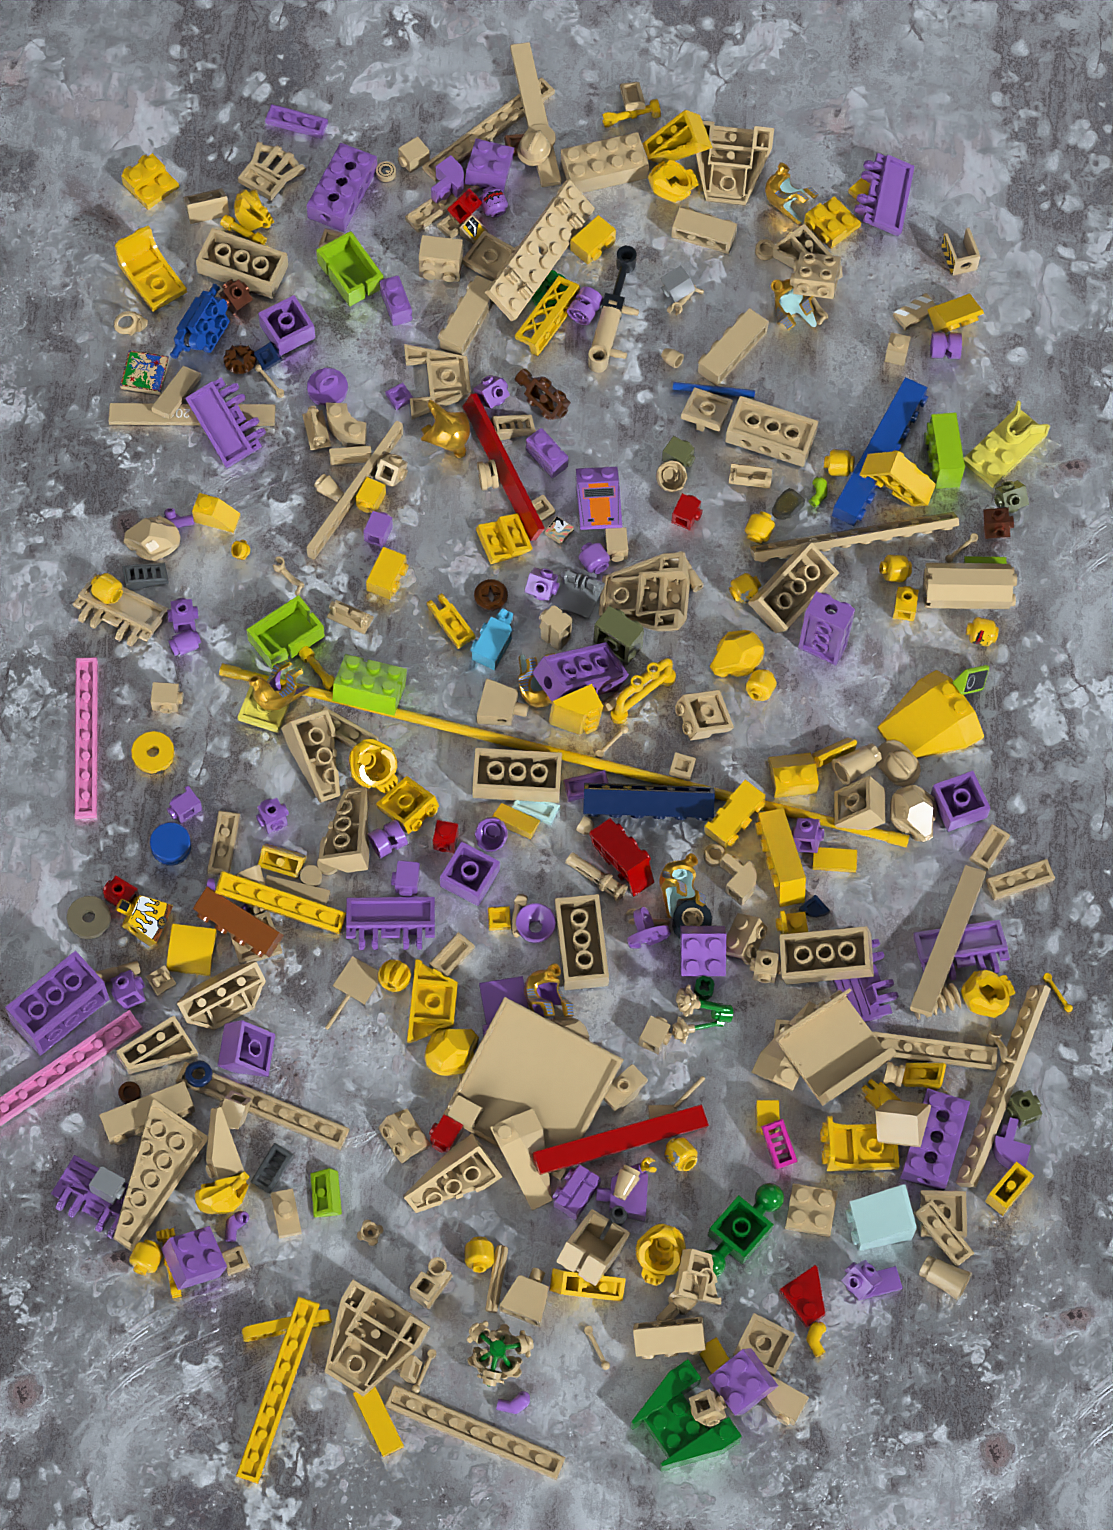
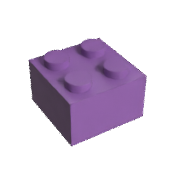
M476 138L466 170L465 184L476 185L483 189L493 186L494 189H502L504 193L513 161L514 147Z
M295 295L258 313L260 327L270 342L274 343L280 356L315 339L314 324Z
M974 771L939 782L932 787L930 795L935 798L937 810L947 832L988 817L991 808Z
M461 842L440 876V887L479 906L500 871V861Z
M680 926L681 976H726L725 926Z
M210 1226L171 1237L161 1249L178 1290L217 1279L227 1268Z
M752 1348L742 1349L708 1377L735 1416L745 1414L778 1387V1384Z

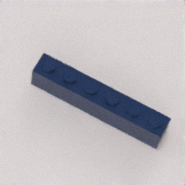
M584 783L583 814H587L590 817H599L602 814L613 818L631 815L632 818L636 819L652 816L654 819L674 817L677 820H686L687 817L700 821H707L709 818H714L715 790L714 787Z

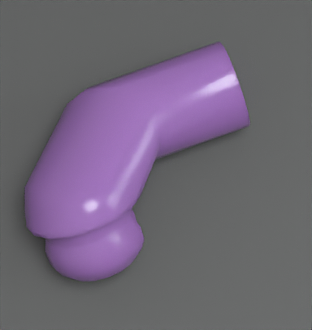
M167 508L164 511V518L174 523L177 528L195 525L193 515L180 517L173 508Z
M238 1211L226 1220V1242H236L237 1230L249 1220V1215L246 1211Z
M521 1391L511 1401L498 1399L496 1410L518 1414L528 1407L530 1395L526 1391Z

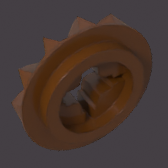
M241 343L237 346L232 345L229 350L225 351L223 357L224 365L227 370L234 374L247 373L256 364L255 351L249 345L243 346ZM236 354L243 357V363L239 359L236 360Z
M488 579L477 585L474 598L477 606L482 607L484 611L487 609L493 612L495 609H501L507 603L508 591L500 581ZM489 589H491L493 595H497L494 596L493 602H491L489 597H485L488 596Z

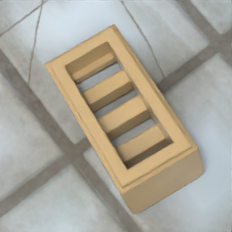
M532 415L492 416L490 420L500 440L528 436L536 432ZM522 422H525L526 428H523Z

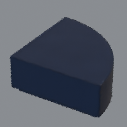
M814 895L799 907V911L805 912L806 916L823 917L830 913L828 907L817 895Z

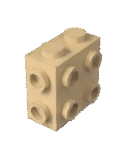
M800 252L799 260L794 262L795 273H791L790 285H793V294L834 299L840 276L841 257Z

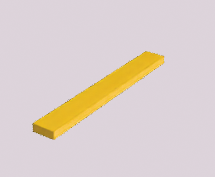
M299 1296L297 1298L236 1477L259 1484L320 1307L319 1303Z

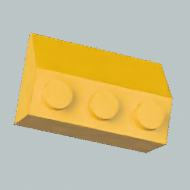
M590 684L554 700L549 717L550 725L578 735L584 732L585 734L594 732L599 725L603 705L593 685Z

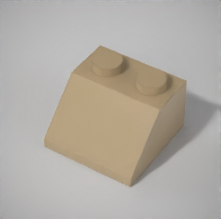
M869 775L835 791V826L837 828L868 831L885 823V788Z

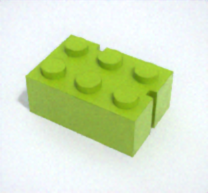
M352 231L316 249L317 263L325 274L329 275L330 281L349 307L365 299V294L370 296L380 290V281L383 280V274Z
M932 414L930 422L926 426L927 432L924 433L925 445L929 446L927 461L932 466V469H930V479L936 484L935 489L960 487L965 464L957 414Z
M299 595L246 629L248 641L271 670L276 663L288 660V656L291 658L295 657L303 647H310L325 637L323 624L313 612L310 613V608Z
M345 654L333 684L332 701L395 716L406 686L407 668L369 659L367 662H364V658Z

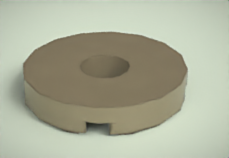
M84 896L71 904L67 911L66 919L69 929L81 939H94L100 937L109 928L111 914L104 900L96 896ZM92 913L95 915V918L92 922H85L83 920L84 915Z

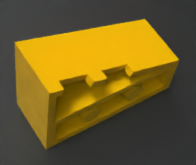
M688 110L682 111L642 143L648 160L656 163L669 160L676 161L713 148L701 116Z

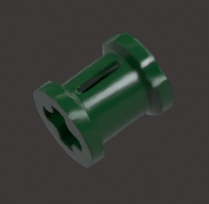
M706 976L699 977L696 980L694 994L699 996L700 999L709 1000L714 992L715 983L713 979ZM701 985L704 988L708 986V991L705 989L700 990Z

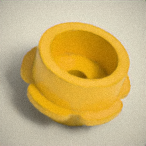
M242 539L232 544V556L239 560L247 558L250 554V546L246 540Z

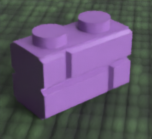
M393 276L381 280L380 293L392 325L397 326L412 321V309L400 277Z
M540 428L526 439V451L551 478L556 477L568 467V455L561 450L543 428Z
M579 1164L576 1169L571 1168L565 1177L566 1184L563 1188L559 1186L552 1196L555 1199L553 1206L574 1220L578 1219L596 1192L597 1187L601 1184L599 1176Z

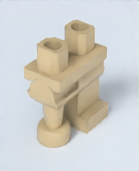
M440 1257L431 1259L428 1264L427 1273L425 1274L421 1271L409 1288L410 1298L428 1310L453 1277L451 1272L447 1270V1264L444 1259Z

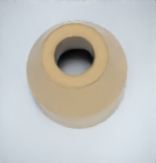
M665 348L661 354L663 360L675 369L681 365L684 359V355L675 349Z

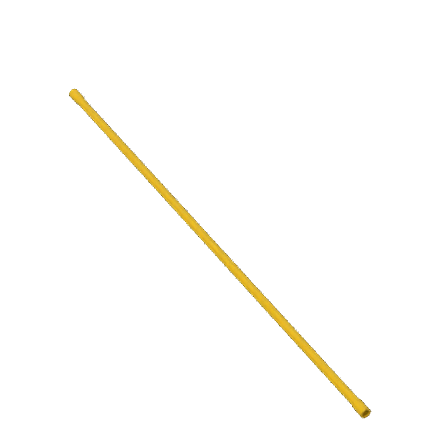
M225 663L221 664L219 670L220 676L236 680L248 681L256 675L261 676L266 681L269 678L268 675L244 670ZM280 679L281 689L286 683L284 679ZM296 683V684H297V688H300V687H303V686H308V685ZM309 686V692L304 695L523 751L562 753L563 761L605 770L658 785L711 787L397 708L395 716L335 702L332 701V691ZM714 787L715 799L727 802L733 794L731 791ZM764 800L766 804L762 811L784 808L786 817L794 819H819L822 826L907 848L910 835L878 828H872L868 831L837 828L834 817Z

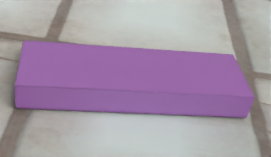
M271 104L265 124L322 139L328 125V119Z

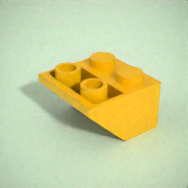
M970 293L927 309L935 332L942 330L944 333L972 324L979 320L978 316L984 314L983 309Z

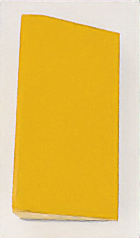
M845 738L812 753L817 768L831 763L835 758L855 751L857 741L853 738Z
M503 803L499 805L492 816L501 819L508 830L530 840L540 823V820Z
M270 844L262 845L257 865H260L261 868L299 879L307 856Z

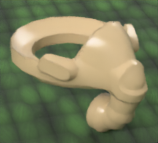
M131 311L119 314L114 320L115 330L120 334H129L130 336L136 332H141L148 325L147 319ZM131 316L133 322L130 326L123 328L118 325L122 317Z

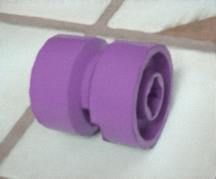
M584 286L567 309V314L578 324L589 325L595 316V312L601 307L603 297L593 288Z
M932 332L930 343L931 358L942 359L944 356H947L948 359H960L962 333L950 332L948 335H945L944 332Z
M396 820L385 824L382 830L377 828L368 833V839L379 858L392 853L393 848L398 850L408 845L406 836Z

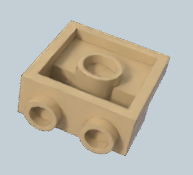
M720 690L685 694L676 703V714L682 717L684 722L682 725L683 732L689 736L690 740L709 738L712 734L730 732L734 728Z

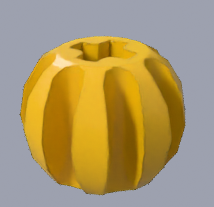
M395 959L384 962L378 971V982L382 987L392 992H400L405 989L411 979L409 967Z

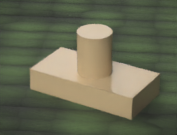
M293 1188L272 1192L271 1198L279 1239L302 1234Z

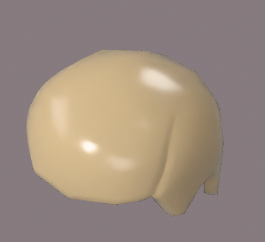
M673 460L662 463L656 472L657 484L664 491L676 492L684 488L687 480L685 467L680 462Z

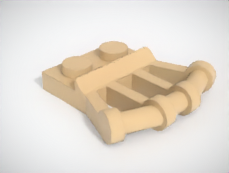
M257 141L253 159L238 177V183L251 190L256 189L258 194L272 201L280 189L284 188L287 181L296 176L303 175L306 168L303 164H299L294 158L293 153L283 151L282 147L278 145H264L263 142ZM262 152L269 153L262 164L258 163ZM275 158H281L282 160L273 171L268 168ZM287 164L292 166L293 169L280 175Z

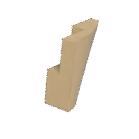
M692 1248L683 1249L674 1295L721 1305L722 1300L721 1297L718 1298L715 1283L718 1282L713 1272L714 1264L711 1254Z

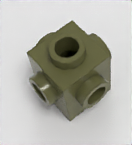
M1018 480L1004 482L1001 486L995 488L996 495L994 500L997 507H1009V513H1014L1019 508L1029 505L1026 486Z
M1020 1090L1013 1093L1006 1108L1009 1117L1019 1120V1129L1038 1121L1043 1114L1040 1109V1101L1036 1095L1033 1096L1031 1090L1026 1092Z

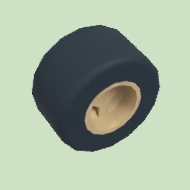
M688 900L677 906L673 914L672 928L679 939L680 926L712 925L711 911L706 905L702 907L696 904V900Z

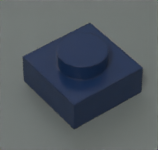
M272 342L254 352L264 371L283 361Z

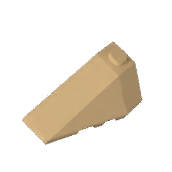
M809 1001L789 1023L793 1026L798 1023L796 1019L805 1012L809 1015L813 1013V1008L816 1004ZM779 1032L760 1052L751 1073L792 1092L800 1074L775 1039L781 1034Z
M534 1109L511 1116L491 1126V1131L532 1211L553 1201L549 1173L538 1174L532 1155L533 1152L545 1149L544 1131Z

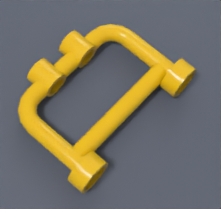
M665 658L658 663L652 662L648 664L647 672L642 676L635 675L631 678V684L619 694L616 700V707L611 710L610 717L613 723H625L628 717V710L660 684L671 686L675 683L676 673L673 670V662L670 658ZM652 679V681H650L647 685L643 687L645 683ZM634 692H637V693H635L633 696H631L628 700H626L631 694H633Z

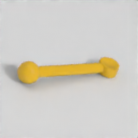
M1045 973L1043 981L1048 982L1063 1003L1064 1010L1071 1012L1073 1010L1072 1005L1067 1003L1051 980L1052 975Z

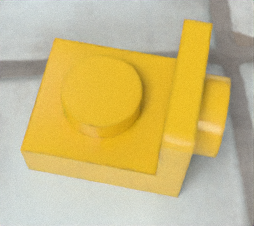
M785 910L780 911L779 918H776L777 931H781V935L809 932L805 912L785 914Z

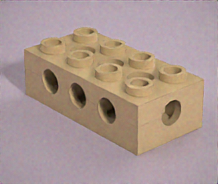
M740 396L727 428L725 442L804 467L817 433L819 421Z

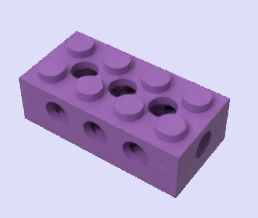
M340 142L306 205L308 219L345 232L376 174L377 156Z
M816 591L805 611L798 649L837 666L848 644L855 608H852L846 602H839L833 599L827 593Z
M607 642L544 656L532 672L552 702L590 684L593 685L597 695L618 691L629 675Z
M927 1088L922 1103L930 1104L931 1109L921 1148L909 1146L900 1179L938 1191H944L952 1169L970 1101ZM937 1117L944 1118L946 1122L939 1121ZM931 1138H937L940 1142H933ZM925 1158L932 1159L934 1163L926 1162Z

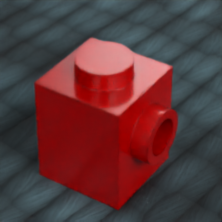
M469 188L447 210L461 224L480 207L482 201Z
M682 493L672 513L671 523L691 530L695 520L699 521L703 512L700 509L701 501L693 495Z
M437 820L433 836V850L455 853L459 834L458 823Z
M116 875L103 888L105 901L117 907L121 899L132 903L133 899L139 896L136 887Z
M444 1114L439 1123H434L429 1131V1135H431L430 1142L433 1144L432 1147L441 1153L448 1152L461 1137L464 1131L463 1124Z

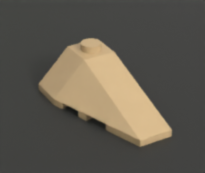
M328 709L290 721L281 727L287 745L319 803L339 797V774L336 769L337 749H335L334 742L336 732Z
M365 787L346 789L337 805V813L333 821L329 822V830L326 836L321 839L319 861L349 873L368 870L369 831L367 789Z
M472 1133L453 1146L403 1197L415 1213L441 1205L445 1200L454 1197L459 1199L463 1197V1194L472 1191H482L502 1178V1175Z

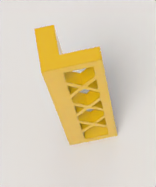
M558 276L515 334L516 340L529 345L531 354L539 356L567 318V309L580 291L579 284ZM560 284L568 287L566 291L560 293L556 291ZM557 300L555 306L546 308L545 305L548 301ZM546 315L544 321L535 323L534 319L537 316ZM535 330L531 338L523 336L526 331Z

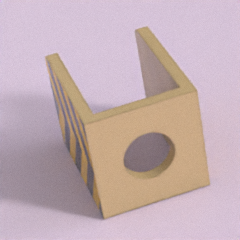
M966 228L963 239L968 256L959 259L956 257L948 233H944L941 248L952 276L975 271L978 268L980 254L970 228ZM965 263H970L968 266L961 267Z

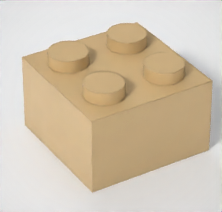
M422 235L419 251V277L427 280L438 279L446 282H460L463 240Z

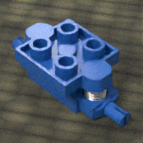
M213 284L209 292L202 291L201 295L193 300L176 328L178 332L174 337L175 347L170 353L172 358L177 359L181 351L189 352L191 348L192 350L203 349L204 352L211 353L230 323L225 314L228 308L227 302L223 298L215 297L220 290L219 285Z

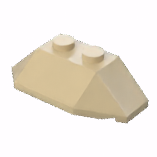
M256 961L231 967L191 988L177 1002V1005L186 1023L216 1030L253 1010L266 980Z

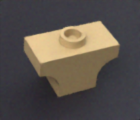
M631 1064L613 1080L603 1100L614 1111L618 1108L623 1109L639 1095V1091L648 1082V1079Z

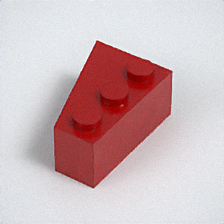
M609 818L589 832L592 845L608 865L612 864L619 872L617 877L621 881L625 879L628 882L630 893L633 897L655 883L649 863L651 860L646 850H641L638 847L637 842L632 836L628 837L625 834L624 828L619 823L616 824Z

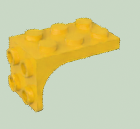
M149 226L137 229L133 234L121 238L115 244L118 266L152 312L187 293V288L159 251L152 235V229Z
M827 1116L826 1122L822 1123L820 1140L825 1142L824 1151H822V1164H826L827 1171L899 1169L898 1145L879 1143L877 1141L876 1124H838L833 1122L832 1116Z

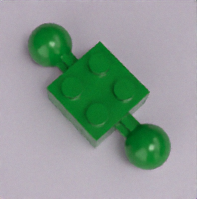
M773 1183L761 1185L755 1193L756 1203L753 1206L738 1195L709 1228L708 1237L717 1243L718 1246L715 1250L709 1249L703 1252L712 1255L713 1272L717 1278L723 1274L726 1267L725 1258L729 1254L743 1265L772 1232L774 1224L763 1215L765 1212H774L782 1206L784 1194L778 1185Z

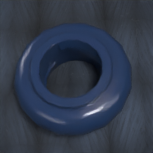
M193 1061L186 1067L185 1079L192 1087H204L212 1079V1068L205 1061ZM196 1069H203L205 1076L201 1079H195L192 1077V1073Z

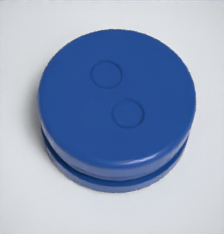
M168 822L159 825L152 832L150 847L154 858L159 863L174 866L188 858L191 852V840L188 831L182 825Z

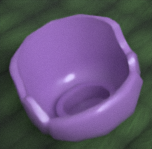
M487 817L480 821L475 831L477 845L486 852H495L503 847L508 837L505 823L496 817Z

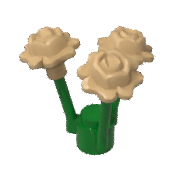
M689 984L685 988H680L675 1000L678 1003L679 1011L683 1012L685 1017L692 1015L694 1009L704 1008L711 1010V1017L716 1021L699 1025H687L683 1018L678 1017L677 1022L672 1025L674 1038L686 1044L689 1033H695V1030L716 1026L724 1027V1022L730 1023L732 1021V1005L700 999L699 996L692 992L690 989L691 985Z

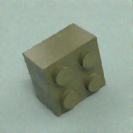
M609 606L594 624L593 642L595 644L607 642L616 657L626 665L631 662L643 647L644 628L638 621H632L627 618L620 609H614Z

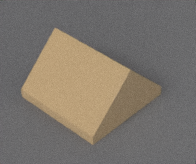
M222 188L183 197L190 224L221 218L224 215L229 216L228 200Z
M888 1099L875 1111L877 1141L879 1143L921 1148L931 1105Z

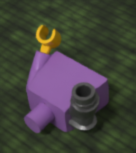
M646 1157L642 1160V1163L630 1166L640 1172V1180L625 1201L613 1196L618 1173L611 1177V1188L597 1187L596 1201L610 1202L609 1217L612 1223L614 1222L621 1226L627 1218L645 1222L648 1174H646V1171L656 1172L657 1168L649 1167L650 1163L656 1160Z

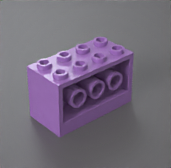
M75 950L8 1004L5 1009L15 1029L41 1056L110 999L104 981Z

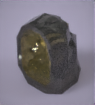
M788 488L777 498L772 508V516L780 520L791 518L803 508L804 498L794 489Z

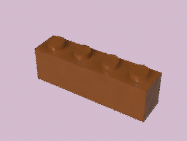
M209 887L205 888L193 907L198 912L196 915L198 918L206 923L209 920L216 923L215 929L223 934H226L227 931L234 935V941L242 946L245 943L252 946L250 951L261 958L263 955L270 958L284 936L222 895L216 894Z

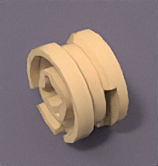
M494 459L488 460V463H483V461L477 462L481 490L484 491L490 487L493 489L499 488Z

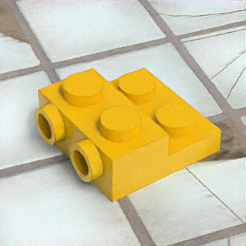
M153 153L149 156H141L138 164L134 167H126L121 175L123 185L147 210L179 188V183L166 171L165 165Z
M835 196L823 205L821 203L816 205L805 214L804 219L805 225L819 237L823 244H827L830 248H833L861 227V221Z
M406 776L380 799L376 806L392 820H396L402 830L409 835L412 831H418L422 826V822L428 816L433 817L437 813L439 804L433 794Z

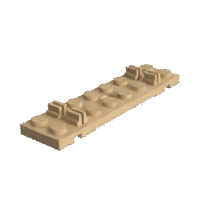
M570 179L562 184L557 191L556 197L552 198L507 263L497 274L496 280L492 281L485 291L510 321L517 319L565 252L571 239L579 232L595 209Z

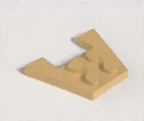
M404 344L406 366L427 364L430 392L429 397L410 398L412 419L431 412L428 407L429 400L434 401L443 408L470 396L471 385L467 356Z

